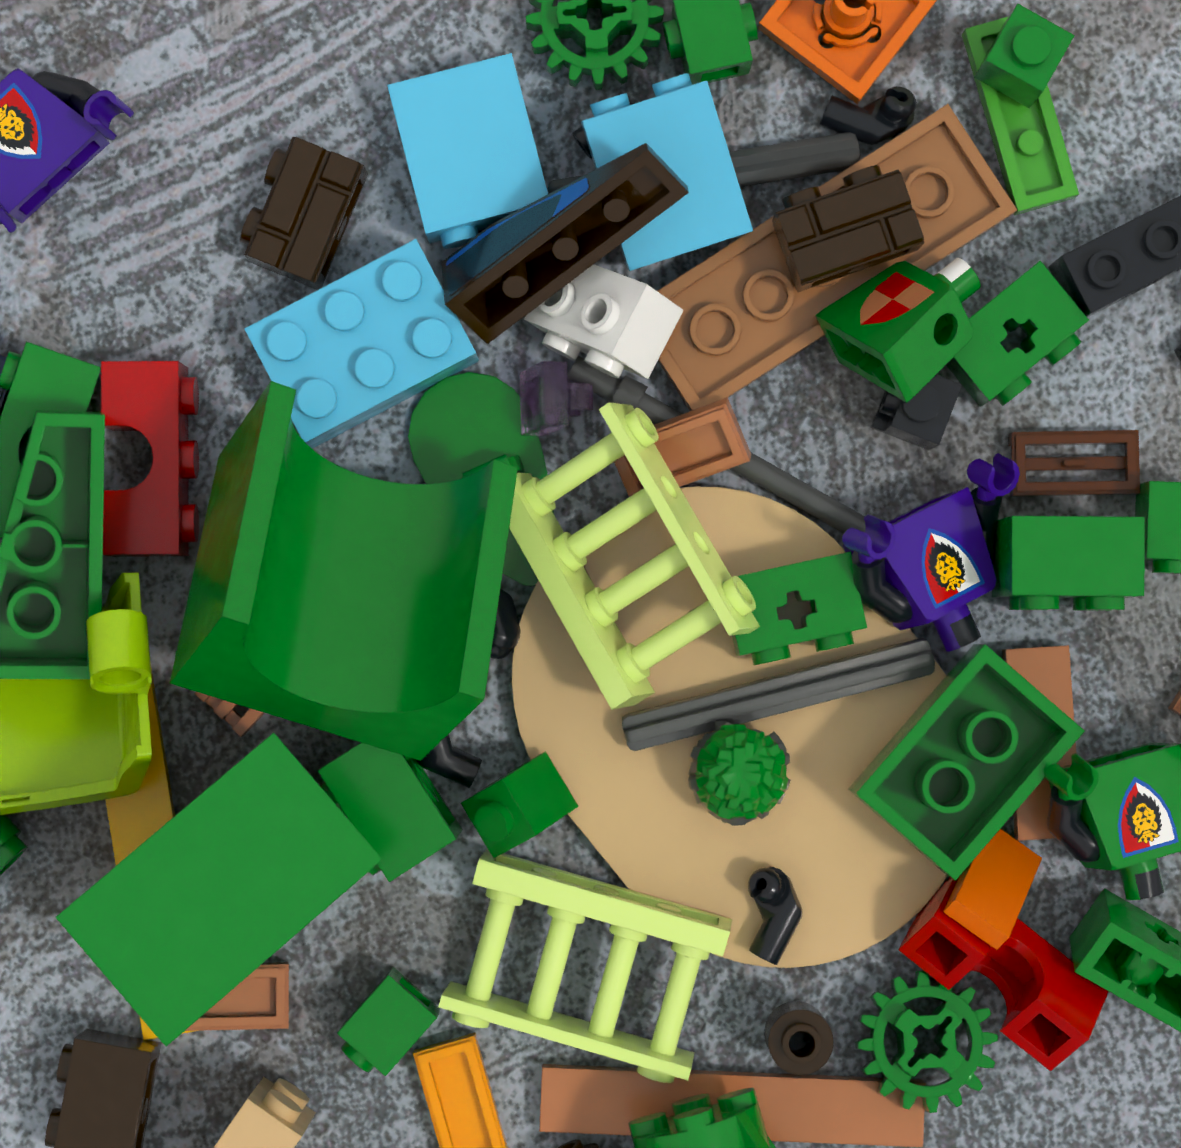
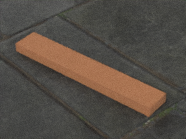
M542 1064L539 1132L631 1135L628 1125L630 1121L665 1112L666 1117L673 1116L672 1103L700 1094H709L711 1104L713 1105L717 1104V1098L724 1094L745 1088H754L767 1136L771 1141L923 1147L925 1107L922 1097L919 1096L916 1097L914 1104L909 1110L900 1107L901 1091L897 1088L887 1096H881L877 1089L884 1078L691 1070L688 1080L675 1077L674 1082L663 1083L640 1075L637 1072V1068ZM910 1079L909 1081L917 1085H926L923 1079Z

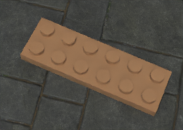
M949 104L943 106L819 186L821 196L846 188L843 178L858 170L879 165L883 175L899 169L924 236L925 243L918 251L797 292L786 263L785 255L782 252L773 227V217L754 228L752 232L746 233L658 290L660 294L684 310L658 362L690 411L731 397L824 337L825 334L815 315L894 263L907 261L926 271L1017 211V208Z

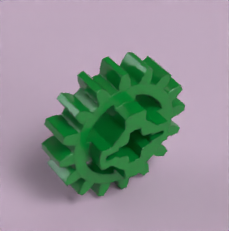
M529 0L531 5L541 10L540 12L526 15L527 30L542 32L531 42L534 54H543L550 51L551 55L546 65L547 71L551 75L558 72L563 66L568 68L570 86L576 87L584 74L592 76L595 90H602L604 75L613 73L614 77L622 85L628 79L627 64L631 62L643 70L648 65V57L642 46H659L661 34L655 29L648 27V25L662 22L664 9L659 6L648 5L652 0H632V2L631 0H570L558 2L557 6L555 5L558 0ZM589 8H600V14L603 18L602 29H589V23L586 19ZM631 31H635L631 40L621 50L608 56V48L620 35H631ZM556 35H559L560 39L571 38L585 50V57L567 49Z
M917 971L915 973L914 987L908 988L900 976L891 979V988L894 995L888 998L884 994L874 992L870 998L879 1011L876 1016L860 1015L858 1022L863 1026L871 1029L870 1038H863L855 1042L856 1049L871 1051L873 1059L861 1068L863 1074L872 1075L880 1072L884 1079L879 1084L877 1092L885 1097L896 1088L901 1091L900 1107L908 1110L914 1104L917 1096L922 1097L925 1110L929 1113L937 1112L939 1097L943 1095L952 1106L958 1107L962 1105L959 1088L965 1085L974 1091H980L983 1085L974 1075L977 1067L994 1068L995 1065L994 1060L982 1054L983 1045L998 1041L997 1034L982 1032L980 1023L992 1014L990 1009H971L968 1004L972 1001L976 992L972 987H966L955 994L951 992L952 988L948 990L938 981L936 986H930V980L925 971ZM920 997L934 998L943 1002L930 1015L920 1016L904 1005V1003ZM962 1021L968 1037L966 1057L961 1055L956 1048L955 1030ZM887 1023L896 1032L898 1053L892 1058L891 1063L888 1061L884 1048V1033ZM935 1025H940L937 1029L938 1033L934 1038L935 1044L940 1048L936 1055L922 1053L917 1058L913 1057L915 1054L913 1050L918 1045L916 1037L912 1035L914 1029L917 1027L921 1030H930ZM922 1068H936L949 1078L941 1083L928 1086L909 1082Z

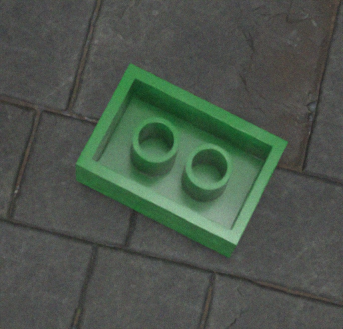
M973 644L848 790L943 873L956 881L1046 777V768L1058 763L1085 730L986 644Z

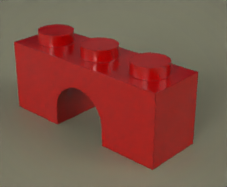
M101 361V412L105 414V428L112 431L141 432L148 440L153 453L151 470L140 484L126 490H104L103 555L112 557L189 556V542L198 541L199 511L197 504H189V479L198 478L199 448L196 440L188 441V415L198 414L199 386L197 377H188V367L179 361Z
M950 877L917 913L898 950L948 990L970 971L981 973L989 978L1001 991L1007 1006L1006 1018L1000 1032L1049 1071H1052L1089 1040L1109 991L1074 972L1073 962L1018 918L1010 937L997 950L943 912L957 883V880L955 881Z

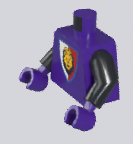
M19 68L10 72L0 82V224H3L10 233L14 232L16 224L9 215L20 223H24L110 144L108 140L112 141L117 137L109 129L111 120L120 113H125L131 118L134 114L133 110L113 92L108 90L100 91L87 81L49 71L36 73L32 77Z
M999 453L993 457V465L980 458L968 465V478L972 483L978 485L971 492L966 487L936 497L888 522L867 514L864 517L865 532L851 527L842 536V542L844 543L842 546L845 553L851 551L854 584L860 593L862 604L886 621L892 623L900 631L933 622L946 652L964 647L981 637L967 603L996 587L997 579L994 572L996 528L1002 496L1010 493L1015 488L1020 475L1018 465Z

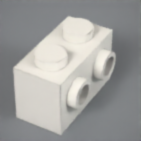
M593 264L528 313L524 320L546 333L541 342L544 346L568 359L575 361L579 352L587 354L584 360L587 364L614 378L619 379L624 369L649 379L684 310L648 284Z

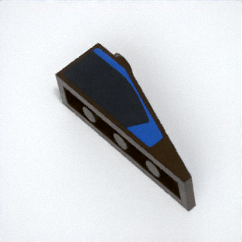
M644 143L489 225L442 261L445 305L488 344L689 193L688 187L647 143Z

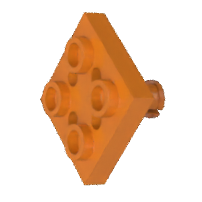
M776 0L759 22L757 29L858 105L930 12L937 0H825L824 4H818L814 0ZM868 27H873L863 35V33L868 29ZM879 31L880 39L874 43L868 42L870 38H875ZM826 33L823 36V42L826 44L831 43L834 46L832 48L822 47L819 44L818 37Z

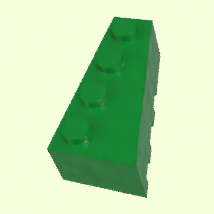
M36 411L0 543V679H90L86 621L90 616L102 612L105 414L103 412Z

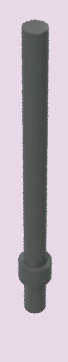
M579 355L566 378L609 402L632 405L634 409L640 408L654 425L682 414L645 393L648 387L628 375H625L623 380L607 375L584 361L585 359ZM752 452L749 462L730 468L735 473L842 533H845L851 527L865 532V516Z

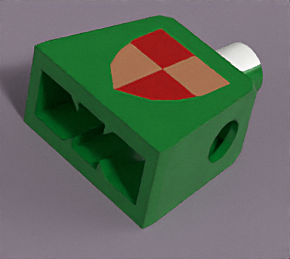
M955 258L935 275L907 261H901L883 270L821 310L815 316L840 364L907 403L972 339L974 329L962 306V302L979 290L981 284L974 270L960 258Z

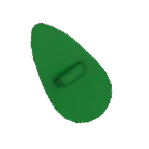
M467 372L446 377L425 391L412 412L408 439L413 461L426 484L449 482L470 476L482 470L493 460L517 467V473H531L532 477H537L540 480L548 475L542 446L528 407L514 388L494 376ZM509 529L503 574L524 586H535L538 578Z

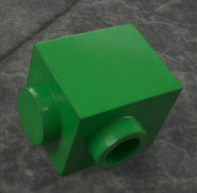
M673 0L672 20L663 22L665 42L670 59L681 58L684 73H689L692 85L706 80L708 83L749 74L753 62L749 42L758 40L755 16L750 2L740 4L739 0Z

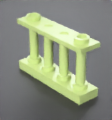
M609 402L601 407L599 411L611 430L610 434L541 480L537 477H532L531 473H517L509 529L612 710L634 706L654 694L655 692L647 679L650 676L649 668L722 623L729 636L749 634L758 629L760 625L752 613L756 609V603L750 590L739 577H731L654 443L659 440V436L650 418L640 408L634 409L632 405ZM625 455L644 488L571 535L568 532H564L552 512L556 508L555 501ZM657 510L676 544L605 590L599 587L595 588L584 568V565L587 564L586 556ZM690 567L708 600L637 646L627 643L615 623L618 620V612L682 570Z
M486 849L478 860L472 884L487 888L485 895L490 898V903L468 983L466 986L450 981L441 995L438 1007L453 1011L452 1018L467 1026L488 1028L489 1024L493 1023L637 1065V1072L640 1075L654 1081L672 1083L675 1077L688 1080L695 1052L678 1048L677 1044L701 960H708L710 953L719 956L724 955L732 919L505 853L493 859L489 850ZM524 899L547 905V914L552 916L528 1004L491 993L515 906H521ZM585 917L609 923V931L614 934L590 1022L553 1011L577 924H583ZM648 935L671 941V949L676 952L652 1040L615 1029L639 942H645Z

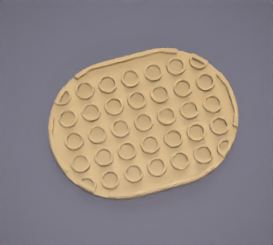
M695 486L680 488L731 577L845 553L838 542L816 523L794 509L770 498L747 491L723 487ZM656 510L586 556L587 564L584 565V568L595 588L599 587L605 590L676 543ZM687 567L618 612V620L615 623L626 642L637 646L708 599L690 567ZM538 580L522 614L519 624L521 630L520 639L514 647L512 659V692L519 732L530 760L546 751L578 804L577 808L568 813L569 817L629 890L732 919L724 955L719 957L744 964L778 968L815 966L840 960L864 951L886 939L907 924L937 892L947 875L848 790L946 677V674L936 660L935 671L928 676L742 723L741 725H745L749 729L763 731L765 735H770L774 731L780 737L787 748V753L790 754V763L787 764L786 777L791 780L781 804H776L770 810L769 815L763 819L757 817L745 825L732 826L709 814L707 808L702 804H697L694 792L689 787L688 773L691 762H693L690 755L693 747L697 746L698 741L707 733L633 751L629 749L622 727V717L629 713L918 639L910 628L900 631L892 623L886 621L862 604L867 628L852 631L854 644L816 652L814 640L789 645L790 658L753 665L751 653L741 656L736 655L733 638L728 635L724 626L720 623L649 668L650 676L647 679L655 692L654 694L634 706L611 710ZM794 592L786 593L788 598L787 604L777 607V614L779 620L789 619L792 621L794 629L802 627L801 617L812 613L809 601H797ZM775 867L781 869L791 879L803 911L802 919L778 965H774L749 951L764 921L754 898L748 892L749 878L753 872L760 868Z

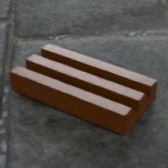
M1139 430L1011 432L1008 434V446H1011L1010 460L1018 465L1020 472L1019 480L1015 488L1010 492V497L1136 495L1140 493ZM1124 444L1125 456L1026 458L1025 446ZM1125 470V481L1026 482V471Z

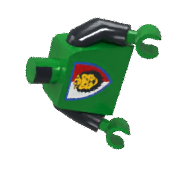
M1147 743L1089 760H1084L1077 753H1074L1071 756V765L1061 767L1056 763L1046 768L1045 776L1051 787L1047 828L1075 859L1079 860L1085 868L1119 869L1127 900H1141L1164 893L1157 858L1181 851V743Z

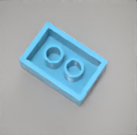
M417 239L244 328L271 381L296 389L291 419L301 438L312 449L426 390L442 379L479 362L477 353L457 315L445 305L444 290Z

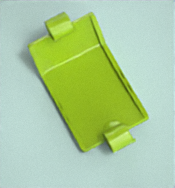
M139 572L122 573L111 586L102 612L90 616L86 621L90 679H0V815L117 798L133 794L140 789L152 758L148 692L152 684L148 622L147 616L142 613Z

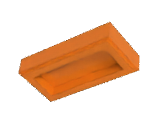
M1000 829L959 876L943 912L997 950L1010 937L1042 857Z

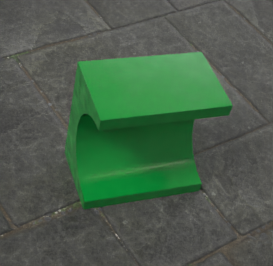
M270 381L218 457L170 684L421 761L485 698L518 468L493 460L482 470L470 476L434 484L395 483L354 473L325 459L304 442L291 420L296 389Z
M273 732L55 918L167 1047L383 859Z

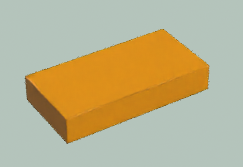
M476 1033L414 1050L413 1056L439 1147L508 1148Z

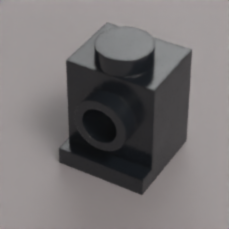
M935 375L907 403L885 390L870 428L926 450H931L940 444L962 384Z

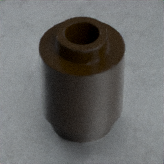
M801 1001L787 1002L773 1010L766 1021L764 1029L766 1045L775 1063L784 1071L795 1075H807L821 1069L829 1060L833 1051V1034L823 1015L814 1006ZM805 1031L812 1035V1040L804 1048L798 1050L789 1048V1040L796 1032Z

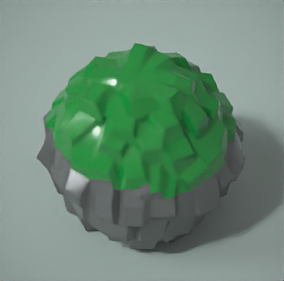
M715 721V731L704 734L703 738L698 741L697 746L693 747L690 755L693 762H691L688 773L690 789L694 792L697 804H702L708 809L709 814L732 826L745 825L757 817L763 819L769 815L770 810L776 804H781L785 791L788 790L791 780L786 777L787 764L790 763V754L787 753V748L774 731L770 735H765L763 731L752 730L745 725Z

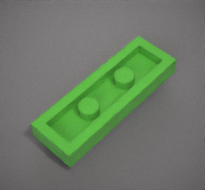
M1008 17L969 27L963 31L962 38L973 76L977 73ZM974 78L1009 198L1017 208L1014 216L1075 199L1079 195V191L1048 85L1033 105L1028 108Z

